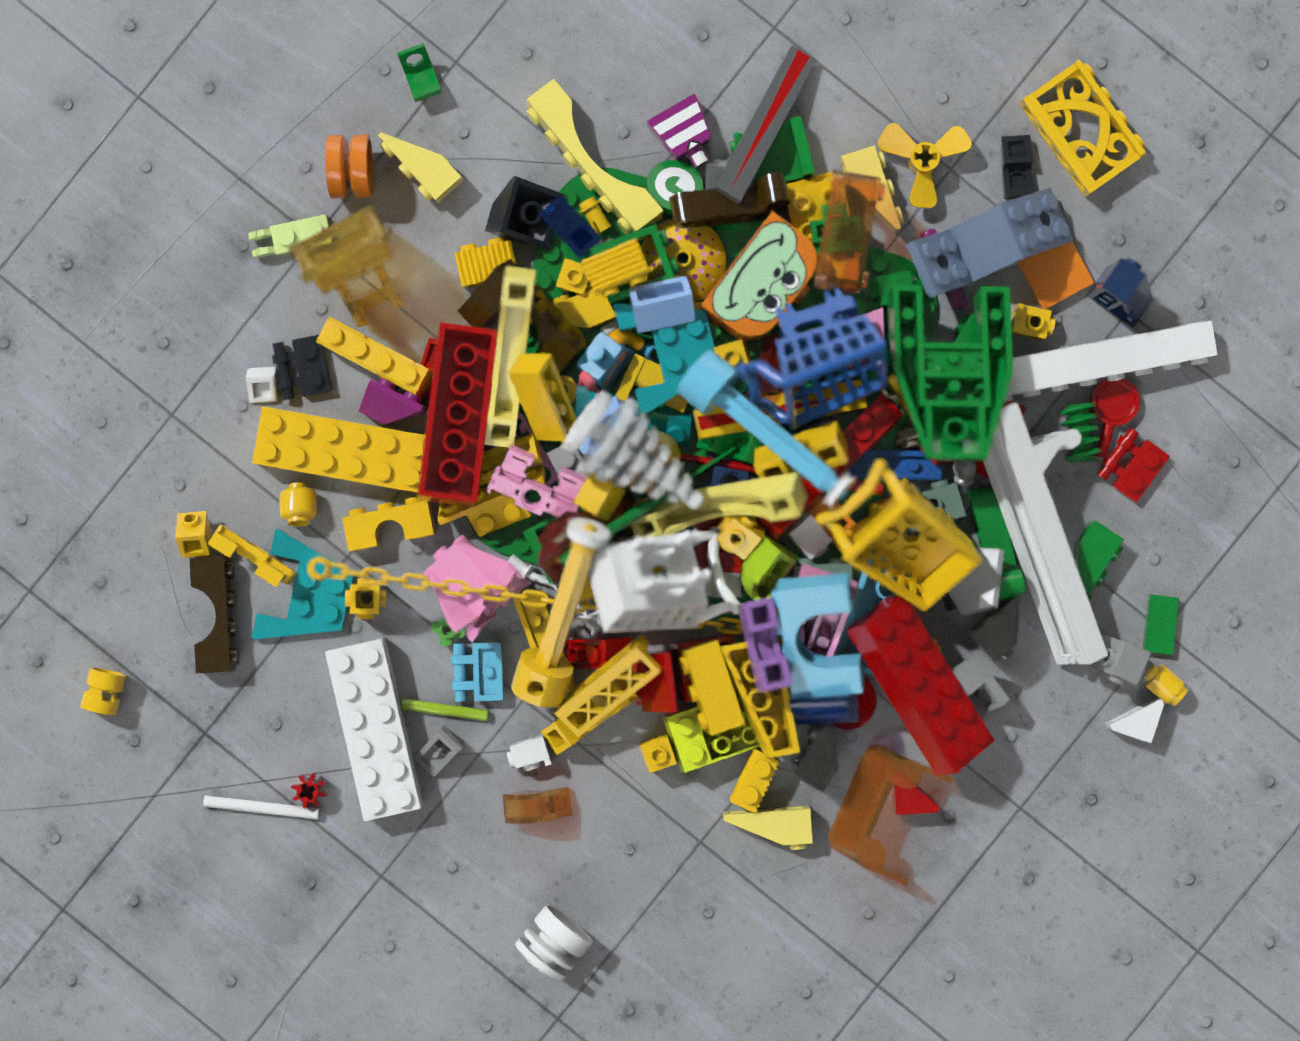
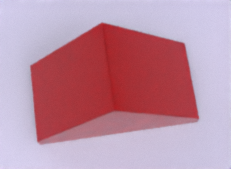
M896 767L893 768L891 771L893 812L896 815L937 813L941 809Z

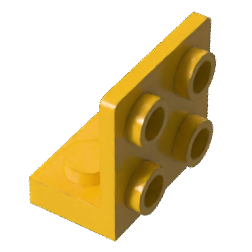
M836 170L786 183L791 200L787 206L791 225L806 236L811 243L812 235L809 223L810 221L822 220V205L844 203L846 217H849L841 177ZM833 214V215H828V216H829V217H837V216H839V214Z

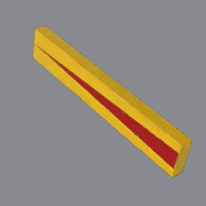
M861 380L852 381L855 388L862 385ZM846 382L836 384L840 395L849 391ZM831 387L822 390L825 402L834 398ZM784 393L762 397V399L765 398L773 401L786 411ZM816 393L807 396L810 409L820 405ZM863 397L822 417L865 410L867 408L866 399ZM801 399L793 402L795 416L805 412ZM719 406L709 414H703L698 409L693 411L699 440L748 431ZM760 409L778 425H783L774 417H772L769 413H767L765 410Z

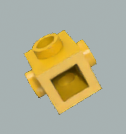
M753 515L724 516L717 526L720 532L716 540L719 541L724 550L729 553H735L745 560L762 539L765 528L758 524L757 519Z
M357 578V584H351L350 590H345V607H350V614H357V619H374V614H380L381 607H386V590H381V585L367 584L361 578ZM363 593L371 594L372 601L370 603L362 602L361 596Z

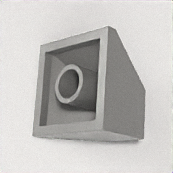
M976 548L983 561L948 591L961 614L969 615L998 607L1004 550Z

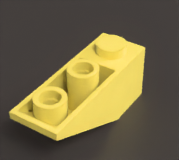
M382 132L378 134L379 138L383 141L379 145L390 159L395 155L402 164L398 168L409 180L413 176L421 184L417 189L428 201L433 198L437 203H440L463 182L462 177L442 155Z
M874 145L841 156L840 163L848 188L894 233L899 232L901 229L900 224L904 223L900 207H894L891 196L895 195L891 180L885 179L882 169L886 168V163L882 152H877Z

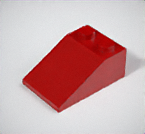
M670 649L648 651L647 653L662 667V670L635 692L638 696V699L635 700L636 706L642 705V712H677ZM641 659L633 664V673L646 674L651 670Z

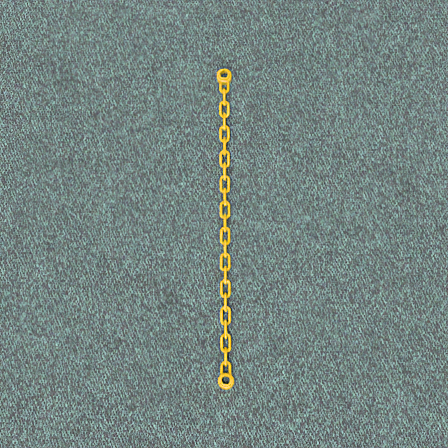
M324 557L313 558L307 566L309 576L317 581L325 580L326 578L343 580L348 575L359 576L367 584L385 585L389 581L401 582V585L406 589L425 591L431 586L441 588L442 592L447 595L462 597L466 596L469 592L481 593L485 600L505 602L508 598H517L526 606L539 608L547 606L548 603L554 604L555 599H550L542 591L525 590L522 594L510 593L506 587L486 584L482 589L470 587L463 580L445 579L442 583L430 582L429 578L425 575L406 573L400 578L390 576L384 569L371 567L364 568L361 572L350 571L345 564L329 562ZM315 564H324L325 572L323 574L315 573ZM331 567L343 568L344 570H340V573L344 575L330 574L332 571ZM366 572L384 574L380 577L384 581L366 579L365 577L368 578L370 576ZM407 578L423 579L425 581H421V585L424 586L407 585L406 583L410 582ZM447 583L464 585L461 587V590L464 592L446 590L450 588V585ZM486 589L504 591L501 592L503 598L487 596L486 594H489L490 591ZM527 594L543 596L544 598H540V601L544 603L526 601L530 598ZM586 600L579 605L582 609L577 608L575 613H584L587 609L598 610L597 605L588 604ZM721 617L716 622L705 621L700 623L698 628H693L701 629L704 625L716 626L719 632L738 635L743 631L741 620ZM722 622L737 623L739 625H735V629L738 630L722 629L721 627L725 626ZM777 634L779 644H784L783 639H781Z

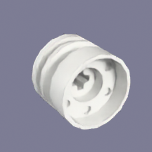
M546 904L534 919L541 932L539 933L536 930L527 928L524 934L528 939L520 937L515 945L533 967L541 973L562 982L567 975L563 968L572 970L574 967L567 954L570 953L581 958L591 946L593 940L567 915L557 908Z

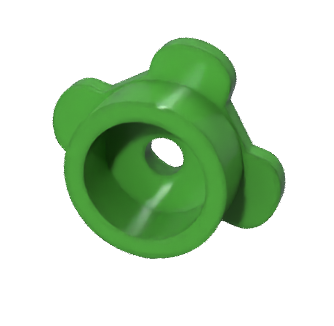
M446 618L432 623L431 629L438 634L442 646H450L453 640L465 636V628L458 633H455L452 629L450 632H447L446 627H449Z

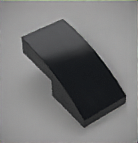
M1030 135L1001 136L1004 199L1019 198L1034 193Z

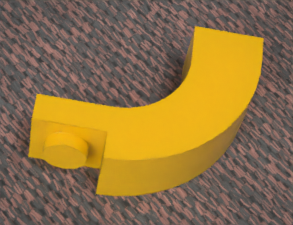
M616 678L612 681V690L625 691L628 688V682L625 679ZM635 693L632 694L580 737H577L559 718L540 732L558 755L608 718L638 699V696ZM594 695L592 697V706L605 707L607 705V696ZM574 711L569 715L580 726L587 721V712Z

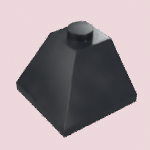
M513 176L492 203L485 232L504 237L508 240L550 249L565 194Z

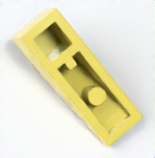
M809 805L757 809L758 812L755 813L748 810L723 812L724 821L781 845H789L791 850L806 849V844L813 843Z

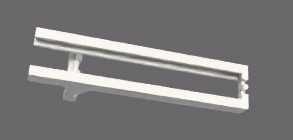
M1013 403L1002 408L987 459L983 460L1056 664H1075L1077 662L1079 664H1092L1108 656L1043 476V472L1057 451L1063 448L1068 450L1078 446L1082 442L1081 434L1078 430L1071 429L1064 432L1040 434L1030 438L1017 403Z

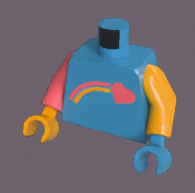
M618 328L610 333L601 331L577 363L580 373L578 385L585 386L587 391L599 393L600 391L608 393L631 362L634 354L639 350L648 360L656 362L651 356V353L656 350L654 342L652 340L645 341L644 338L630 330L619 331Z

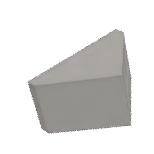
M444 725L413 758L434 778L465 745Z

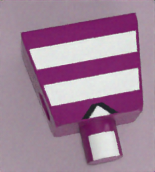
M695 93L647 120V126L675 160L688 156L695 169L710 160L702 146L711 141V134Z

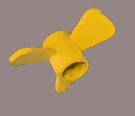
M890 123L878 139L877 146L881 152L908 158V167L916 175L909 196V202L915 208L931 209L937 203L931 173L938 165L940 158L967 152L972 146V141L962 127L954 126L935 144L922 142L916 145L897 123ZM928 152L932 157L928 162V166L924 167L922 166V160H916V155Z

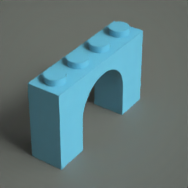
M849 573L778 579L776 590H772L774 607L779 610L780 617H777L779 626L776 629L777 634L783 636L784 644L780 645V650L783 656L786 655L792 681V685L787 687L791 688L792 699L863 693L865 678L861 654L837 656L816 654L804 645L798 631L799 627L813 616L851 612L853 595Z

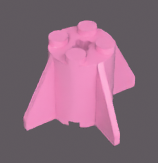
M465 535L459 536L451 547H441L433 555L435 562L423 573V575L429 578L430 582L442 583L445 579L466 581L470 587L482 589L486 584L504 586L510 593L514 594L520 593L532 584L528 577L522 579V575L510 562L478 549ZM447 583L450 585V588L446 590L464 592L461 590V587L464 585ZM434 587L449 627L455 633L465 628V636L472 643L477 640L486 623L497 615L495 611L500 605L504 608L511 600V598H508L505 602L485 600L481 593L469 592L466 596L462 597L447 595L442 592L441 588ZM486 589L490 591L489 594H486L487 596L503 598L501 592L504 591Z

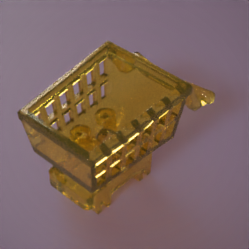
M372 205L289 248L291 255L297 259L302 270L300 274L302 282L307 284L313 280L322 294L339 291L357 327H364L369 324L363 313L364 311L388 299L391 300L395 309L401 308L405 304L395 283L391 280L385 269V266L394 261L387 244L388 236L383 232L384 227ZM376 271L383 287L359 300H355L348 285Z

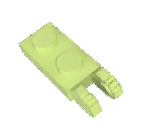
M326 214L270 226V229H261L248 233L249 240L257 241L272 237L274 246L260 247L253 250V258L274 254L279 256L333 244Z

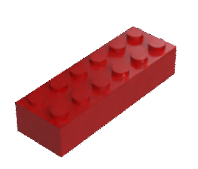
M440 322L416 500L475 507L477 503L498 330Z
M899 595L886 597L845 629L936 776L958 773L995 741L910 602Z

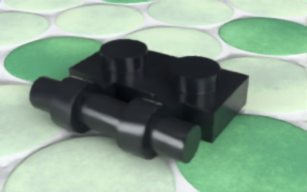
M319 335L292 340L294 351L288 353L285 352L284 342L272 344L274 350L272 360L273 364L277 365L279 375L277 385L278 390H282L283 400L294 399L293 388L301 386L303 397L332 392L324 346L316 342ZM296 361L299 377L291 378L288 362Z

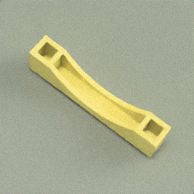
M552 79L527 98L528 110L526 114L535 125L540 124L546 131L544 135L553 147L558 145L564 153L562 157L571 169L577 168L582 174L580 179L590 191L594 189L600 196L598 200L602 207L608 213L612 211L619 219L617 224L626 235L652 226L662 219L663 209L645 188L629 185L615 179L603 171L589 157L575 131L572 117V100L555 79Z
M506 266L485 445L501 447L514 445L519 397L508 372L519 355L526 353L536 270Z
M798 472L696 489L704 496V501L698 509H691L681 499L676 504L665 501L631 523L630 526L636 538L642 536L644 539L649 535H652V537L671 535L694 524L723 516L753 515L770 521L800 517L808 496ZM648 498L637 499L634 507Z

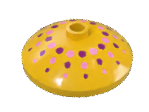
M673 219L662 222L657 227L659 231L664 229L670 244V246L665 247L668 258H675L680 272L675 277H687L693 303L706 298L725 272L726 254L722 241L709 226L679 229L675 227ZM647 237L641 250L651 274L645 276L647 279L645 282L666 275L653 237ZM679 254H686L689 258L688 261L684 264L679 263L677 260Z

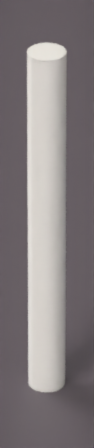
M207 795L204 796L203 807L317 820L320 811L319 808L314 807L304 809L303 806Z

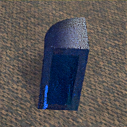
M857 694L789 700L793 718L798 725L859 721Z

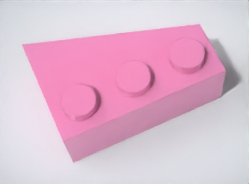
M802 563L799 577L829 575L833 573ZM850 579L854 601L858 582ZM849 612L817 615L807 619L799 627V636L804 645L816 654L833 656Z

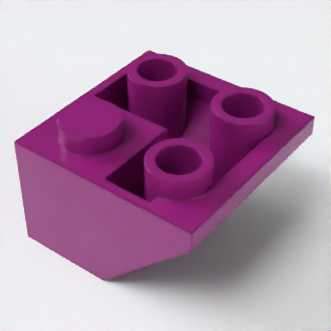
M380 377L378 382L370 379L358 411L383 425L389 426L425 415L428 409L422 406L425 400L408 391L405 392L404 396L397 393L398 386Z

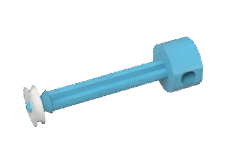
M712 350L703 354L683 377L676 392L703 414H709L717 406L723 409L815 485L818 490L827 491L828 494L822 504L827 503L829 505L828 510H831L841 499L845 498L857 476L851 477L849 470L839 479L835 470L830 468L733 388L739 378V374L733 366Z

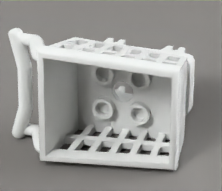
M713 526L707 531L700 532L698 530H694L691 533L684 531L683 533L659 537L649 535L644 539L640 536L630 542L607 545L604 548L598 549L594 554L588 575L603 631L698 628L700 623L725 612L732 611L733 614H739L737 605L740 602L727 586L719 559L720 543L716 538L720 529L717 526ZM708 540L707 559L710 570L706 569L701 573L698 569L693 547ZM653 567H662L666 572V579H664L663 575L655 578L652 573ZM712 573L716 590L725 602L707 607L708 600L703 584L711 578Z

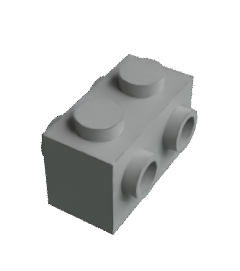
M1101 634L1108 656L1088 666L1098 670L1097 676L1122 686H1125L1126 682L1138 685L1139 680L1145 675L1146 663L1151 653L1127 642Z

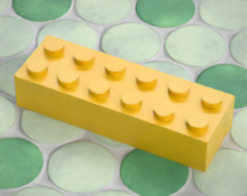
M262 406L252 463L417 493L424 435Z

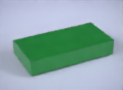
M1149 594L1143 650L1151 653L1173 655L1179 605L1178 597Z

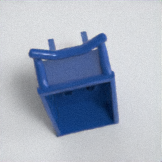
M839 288L834 289L835 297H831L829 291L824 292L825 304L800 312H795L790 304H786V313H783L780 307H776V314L781 327L779 328L781 340L776 341L781 374L761 360L748 364L740 363L736 367L737 373L748 384L749 401L757 408L765 410L780 423L789 425L791 430L888 386L885 342L866 314L858 315V307L854 297H844ZM816 322L823 324L822 327L800 334L796 332V329ZM868 358L870 363L861 365L860 360ZM854 363L856 368L847 371L846 366ZM840 368L842 374L833 377L832 371ZM874 369L878 378L869 381L865 372ZM753 372H758L773 385L783 388L786 411L773 401L765 398L762 399L760 381ZM826 374L828 380L819 383L817 377ZM859 375L863 385L855 388L851 378ZM812 379L813 386L805 389L803 383ZM845 381L849 391L840 395L836 384ZM798 385L799 392L792 394V387ZM831 387L834 398L825 402L822 390ZM816 393L820 405L810 409L807 396ZM801 399L805 412L795 416L793 402Z

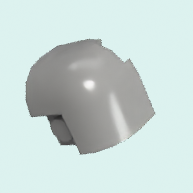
M973 657L951 668L981 718L988 712L1002 707L1010 700L1003 686L993 677L1000 669L992 661L983 657Z

